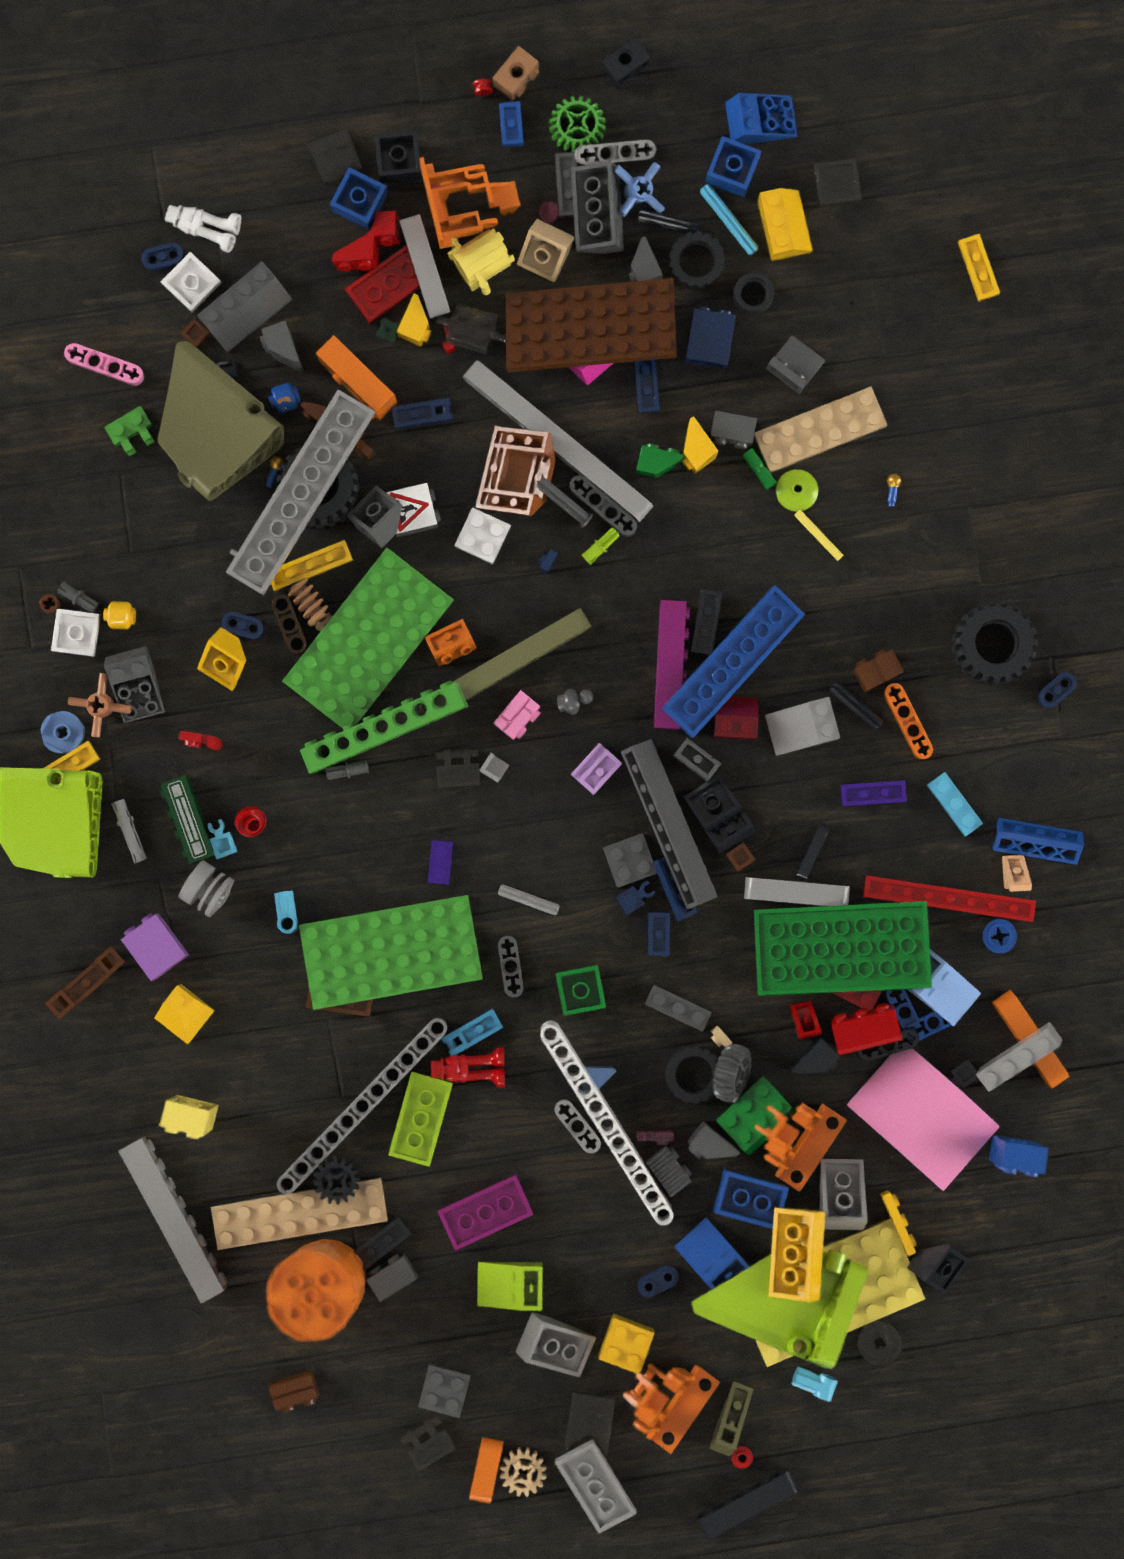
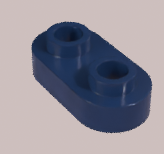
M168 243L146 249L142 254L141 260L146 269L157 271L178 265L184 258V251L180 245ZM172 253H177L176 258H170ZM152 258H157V261L154 264H151L150 260Z
M228 612L222 618V627L231 634L256 640L264 633V625L257 618L237 612ZM231 620L237 621V625L235 627L230 626ZM252 626H257L255 633L250 632Z
M1068 672L1057 675L1039 691V704L1044 708H1052L1058 705L1075 689V677ZM1062 680H1065L1067 682V686L1065 688L1062 687L1060 684ZM1046 694L1051 696L1050 702L1045 700Z
M663 1265L643 1275L638 1281L640 1294L644 1297H653L673 1287L679 1279L676 1268L672 1265ZM666 1273H670L672 1275V1278L670 1280L664 1279V1275ZM647 1283L653 1285L651 1290L645 1289Z

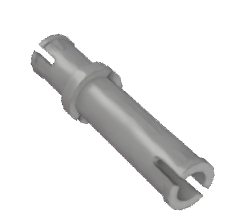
M125 799L112 803L111 805L118 820L117 825L121 827L133 862L138 863L147 859L134 827V818L130 816Z

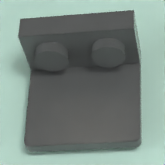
M791 336L775 357L773 356L766 369L800 394L825 360L797 338Z

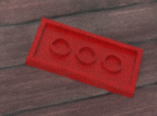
M407 245L380 263L379 268H373L345 288V291L369 324L420 289Z

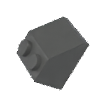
M286 321L262 328L263 336H260V340L266 354L270 353L274 360L299 372L304 371Z
M375 486L347 516L361 533L383 548L397 533L402 505L381 488Z
M704 1121L687 1140L690 1145L688 1148L698 1158L701 1156L706 1159L738 1156L740 1153L735 1146Z

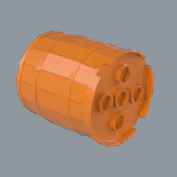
M322 1239L303 1245L276 1267L268 1282L267 1299L270 1316L281 1331L297 1340L315 1341L329 1338L345 1326L363 1299L367 1281L366 1271L363 1270V1261L354 1253L355 1250L341 1241Z

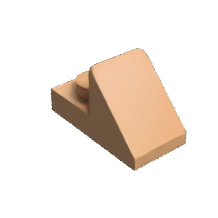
M1023 855L1002 856L1004 888L1009 889L1010 892L1031 890L1032 882L1025 857Z

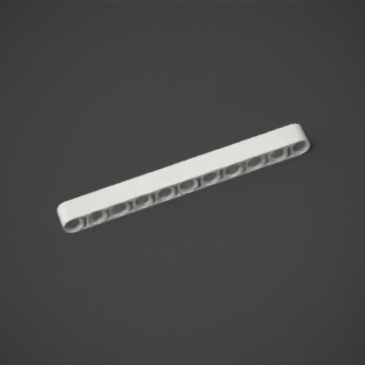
M546 1021L541 1027V1038L654 1220L660 1225L669 1224L673 1219V1210L668 1199L560 1026L555 1021ZM548 1028H553L557 1033L549 1037L544 1032ZM564 1046L568 1051L566 1054L560 1055L556 1052V1049ZM575 1064L579 1067V1070L571 1073L567 1070L569 1065ZM581 1083H588L590 1089L582 1091L579 1089V1085ZM593 1101H599L602 1105L598 1109H593L590 1107V1104ZM604 1119H610L613 1123L609 1127H604L601 1122ZM616 1137L624 1139V1142L620 1145H616L612 1141ZM627 1155H632L635 1157V1160L627 1163L624 1161V1158ZM643 1173L646 1175V1178L639 1181L636 1180L635 1176ZM650 1191L657 1193V1196L653 1199L648 1198L646 1195ZM661 1209L669 1211L666 1216H659L657 1214Z

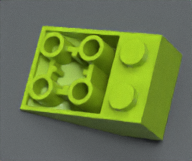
M478 1262V1306L542 1311L543 1262Z

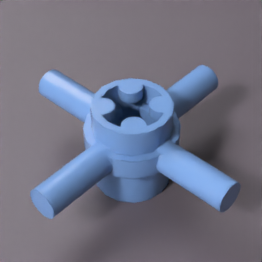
M654 162L643 177L633 178L620 165L614 169V172L627 183L624 187V196L627 200L618 211L621 216L625 217L635 202L641 203L644 201L656 212H663L665 207L652 196L653 184L651 180L660 169L657 163Z

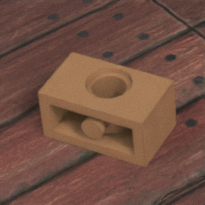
M518 46L492 78L493 86L512 101L516 96L520 97L526 89L525 85L529 80L533 81L539 73L538 60ZM514 72H521L523 74L519 78L512 76Z

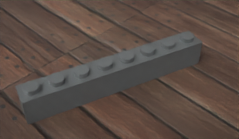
M652 739L621 751L686 909L716 898L717 894L714 885L707 873L706 866L699 854L698 847L691 835L690 828L686 823L682 809L676 799L673 787L668 780L665 768L661 763Z

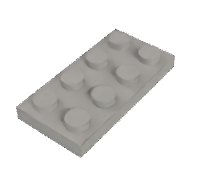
M593 1439L555 1459V1464L598 1533L636 1514V1508Z

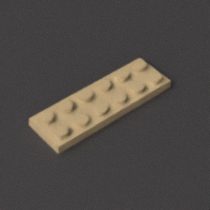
M868 387L755 432L754 437L766 467L771 473L885 428L887 423L872 387Z

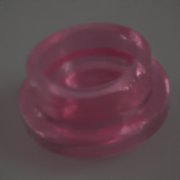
M550 201L542 204L539 214L544 222L552 223L558 217L559 208L555 202Z

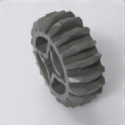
M729 1044L721 1052L713 1079V1089L716 1098L726 1102H736L743 1095L752 1067L749 1048L738 1044Z

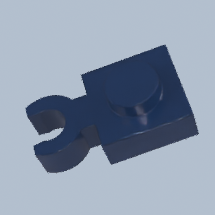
M649 881L643 882L638 891L632 886L616 896L626 915L645 904L642 900L643 897H652L656 893L655 891L651 893L644 891V887L649 884Z

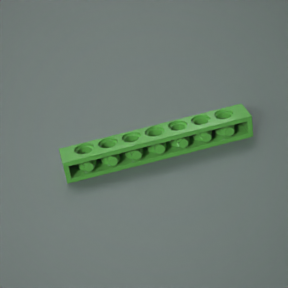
M445 682L440 685L441 689L433 692L430 689L420 694L421 698L413 700V698L406 699L401 702L402 706L394 709L391 706L383 709L382 714L377 717L373 714L363 718V723L355 725V723L344 726V731L338 734L333 731L324 735V740L317 742L315 739L305 743V748L301 749L300 752L309 774L317 773L327 767L469 707L459 683ZM441 695L446 698V704L443 707H439L437 704V698ZM422 703L427 707V711L423 716L419 715L417 711L418 706ZM401 712L407 715V721L404 724L398 721V716ZM383 720L388 724L385 732L379 730V723ZM362 729L368 731V738L365 741L360 738V731ZM344 737L349 740V746L346 749H343L340 745V741ZM325 745L330 750L326 758L321 754V749Z

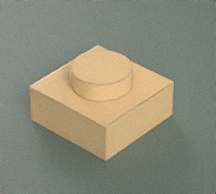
M717 1025L711 1030L713 1034L711 1039L718 1047L721 1045L726 1047L732 1044L731 1040Z

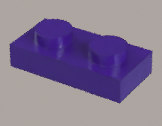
M432 840L428 883L449 885L453 842Z

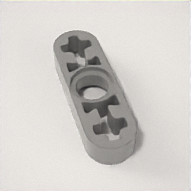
M567 1099L558 1101L555 1105V1114L585 1152H597L600 1149L601 1141L595 1131L571 1101ZM561 1104L570 1106L568 1111L571 1115L574 1112L577 1114L568 1123L565 1121L568 1119V1116L565 1113H559ZM575 1120L583 1122L584 1129L581 1132H574L571 1125ZM587 1129H589V1131L591 1132L588 1133L587 1136L591 1140H593L594 1138L597 1140L595 1142V1148H592L591 1146L587 1148L585 1146L587 1145V1140L584 1137L582 1138V1140L578 1138L579 1136L584 1135Z

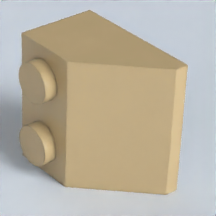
M537 219L528 231L517 265L555 282L570 252L575 237Z

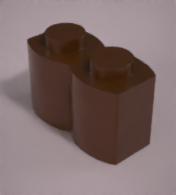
M886 648L874 654L876 658L870 661L865 658L856 663L857 667L853 672L864 693L904 672L893 649L889 651Z

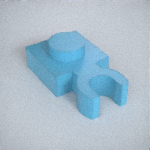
M222 819L218 820L220 827L217 830L213 828L212 823L208 824L209 831L215 835L214 838L209 840L216 859L238 852L231 832L224 833L225 823Z

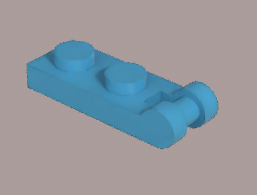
M491 1009L442 1037L441 1040L444 1044H447L450 1049L448 1052L450 1056H453L502 1029L503 1025L494 1009ZM459 1036L462 1044L457 1046L454 1038Z

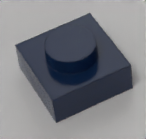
M552 549L548 553H543L538 562L541 564L540 570L548 574L558 557V553Z

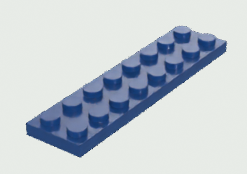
M776 585L772 586L661 709L691 738L695 737L805 614Z

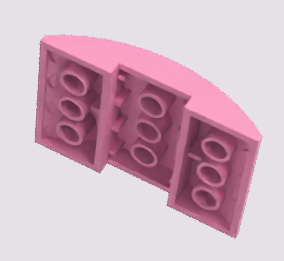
M914 1049L889 1055L846 1104L942 1191L948 1187L1000 1127Z

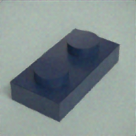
M648 912V955L669 956L670 913Z

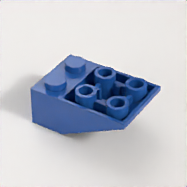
M738 93L725 102L730 138L742 144H752L797 137L791 96Z
M706 1217L674 1246L711 1289L716 1288L751 1267Z

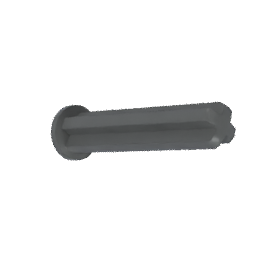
M546 478L539 480L537 488L576 519L581 527L587 525L593 516L592 513L588 514Z

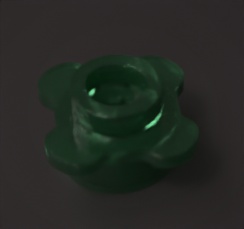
M384 318L380 321L381 326L376 331V335L378 338H383L392 343L396 340L399 323H392L387 318Z

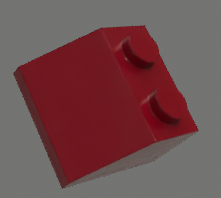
M731 696L714 714L713 738L757 739L758 698Z

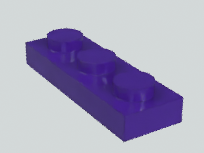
M905 780L840 785L842 806L907 802Z

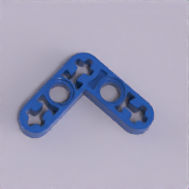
M885 990V997L889 1005L898 1003L895 997H890L892 990ZM900 990L898 997L901 1001L905 999L906 1002L900 1003L896 1007L894 1006L901 1029L912 1026L915 1029L922 1026L919 1022L923 1021V1026L928 1032L924 1034V1030L918 1031L920 1041L951 1026L948 1022L944 1024L942 1017L935 1011L918 1018L906 991ZM904 1006L910 1009V1016L906 1019H902L899 1016V1010ZM933 1016L939 1020V1025L935 1029L929 1028L927 1024L928 1019ZM907 1033L906 1039L913 1042V1038L915 1037L911 1035L909 1036V1033Z

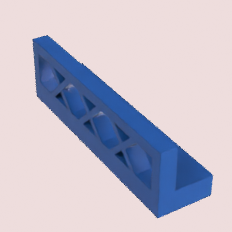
M998 818L997 835L993 844V851L1078 864L1084 847L1082 832ZM1001 838L1009 839L1013 843L1009 845H1001L1000 841ZM1024 843H1032L1033 847L1025 849L1022 848L1021 845ZM1050 846L1055 850L1048 853L1043 852L1042 848ZM1073 850L1075 854L1072 857L1066 856L1062 852Z

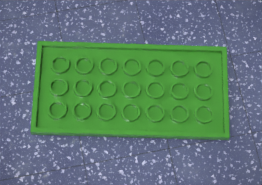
M386 548L282 682L343 728L351 723L357 725L454 599L394 552Z
M468 895L299 925L313 1010L483 980Z

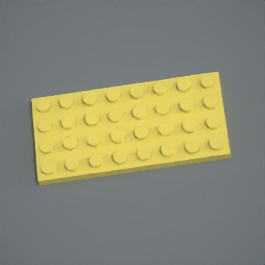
M891 1218L823 1246V1251L825 1252L829 1250L837 1251L846 1255L847 1259L868 1268L867 1277L847 1333L925 1300L915 1274L907 1268L910 1262ZM756 1340L767 1367L793 1356ZM799 1340L795 1343V1349L797 1352H799L802 1348L801 1342Z

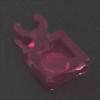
M673 1130L636 1131V1140L656 1141V1145H669V1141H674Z

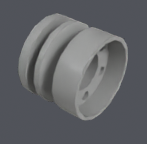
M202 860L186 880L178 898L189 905H192L199 899L200 902L197 910L201 912L207 906L205 915L211 917L227 900L234 879L228 877L223 882L225 878L223 872L214 879L215 867Z

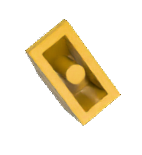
M413 294L398 327L397 335L421 347L423 342L428 341L431 330H429V323L417 294Z

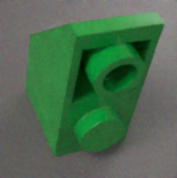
M648 443L646 446L642 445L636 474L657 478L682 463L683 454H679V450L668 448L667 451L659 449V446Z

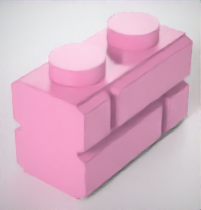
M520 690L493 724L512 740L516 737L520 739L527 731L525 728L526 724L529 721L533 723L541 714L538 711L540 706Z

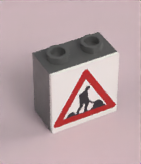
M427 483L387 492V494L402 505L396 533L397 538L438 528L437 522L441 521L438 509H434L432 501H436L433 488L429 489Z

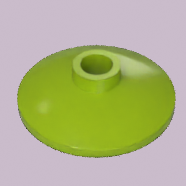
M799 469L790 470L780 477L776 486V496L784 508L795 512L799 510L804 511L810 508L816 501L818 485L810 473ZM800 486L802 491L800 493L795 492L794 487Z

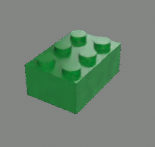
M763 1076L716 1121L739 1147L750 1156L768 1139L766 1135L754 1128L756 1124L765 1130L767 1128L774 1130L779 1122L775 1119L776 1115L767 1109L768 1106H771L788 1119L796 1110Z

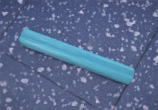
M709 184L702 187L701 195L748 255L754 254L758 250L757 244Z

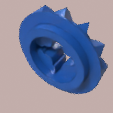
M995 919L987 923L983 930L982 940L990 951L1006 953L1014 947L1017 933L1010 922L1003 919ZM997 927L1000 933L1008 934L1002 938L1001 944L998 939H991V937L997 934Z

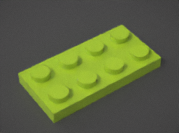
M411 1072L389 1156L430 1167L453 1082Z

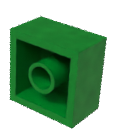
M598 964L556 972L564 1016L606 1008Z

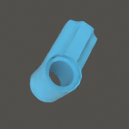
M293 891L274 893L278 929L286 934L295 933L298 930L299 921L296 915ZM287 918L293 920V927L289 930L283 927V922Z
M798 1366L794 1372L791 1384L812 1392L814 1396L822 1400L831 1401L838 1380L827 1374H817Z

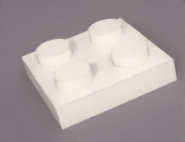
M189 252L161 283L193 313L221 284V281Z
M472 507L454 546L493 564L511 525Z
M57 609L51 651L95 657L101 615Z

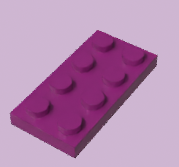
M516 1174L437 1211L455 1251L534 1215Z

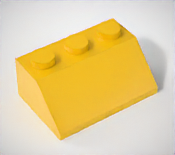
M779 188L760 192L757 201L771 261L812 252L799 190Z

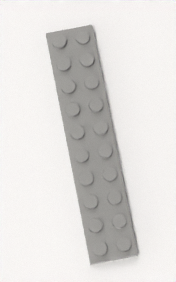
M337 390L227 569V574L260 594H265L375 415L374 410Z

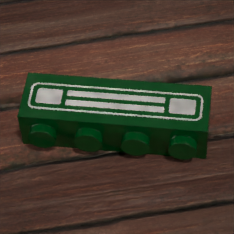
M183 775L161 783L162 789H160V794L163 801L168 803L169 809H167V814L170 821H174L177 829L174 830L177 841L182 842L184 849L181 850L185 862L188 861L189 864H195L215 857L209 840L211 838L189 777Z

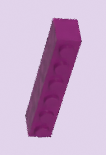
M660 601L653 729H680V726L661 708L682 686V683L686 682L687 670H683V662H687L688 649H684V641H688L689 628H685V620H689L690 607H686V601Z

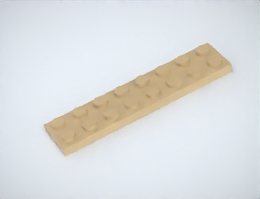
M380 1177L355 1182L359 1185V1190L353 1189L355 1196L348 1195V1202L340 1199L339 1205H337L336 1200H332L331 1204H329L327 1197L321 1200V1192L316 1193L315 1189L292 1192L291 1194H280L212 1206L211 1212L217 1250L388 1221L382 1179Z

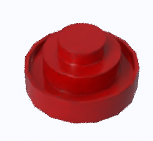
M256 806L243 808L235 817V827L245 837H253L261 833L267 822L266 815Z

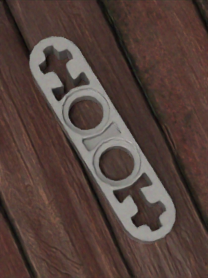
M650 140L579 146L574 156L575 160L581 165L607 161L614 163L646 160L655 155L656 147ZM646 143V147H650V151H647L645 156V152H636L635 148H643ZM624 145L630 148V155L626 158L622 157L620 153ZM603 147H607L610 150V156L606 160L600 156V151ZM585 149L587 153L595 152V157H586L585 161L584 158L580 157V154L584 153Z

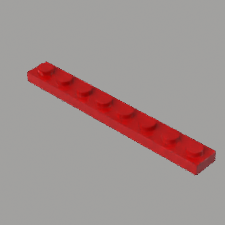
M873 876L865 877L863 897L895 902L927 901L928 907L1033 922L1036 901Z

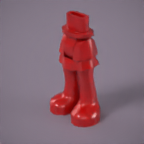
M504 1047L496 1048L493 1053L487 1055L465 1056L463 1054L458 1056L456 1054L445 1059L440 1058V1061H431V1078H441V1080L445 1078V1080L455 1083L459 1081L465 1083L466 1081L488 1080L493 1081L498 1088H505L504 1068L468 1070V1066H504Z

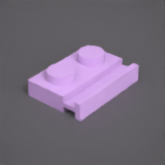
M599 743L571 775L594 795L622 763Z

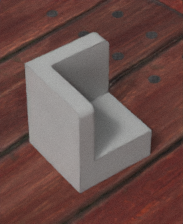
M490 753L479 771L499 783L509 764Z

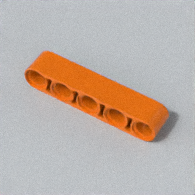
M1011 990L992 1001L995 1009L1018 1042L1038 1030ZM1053 1051L1033 1063L1050 1089H1053L1069 1078V1074Z

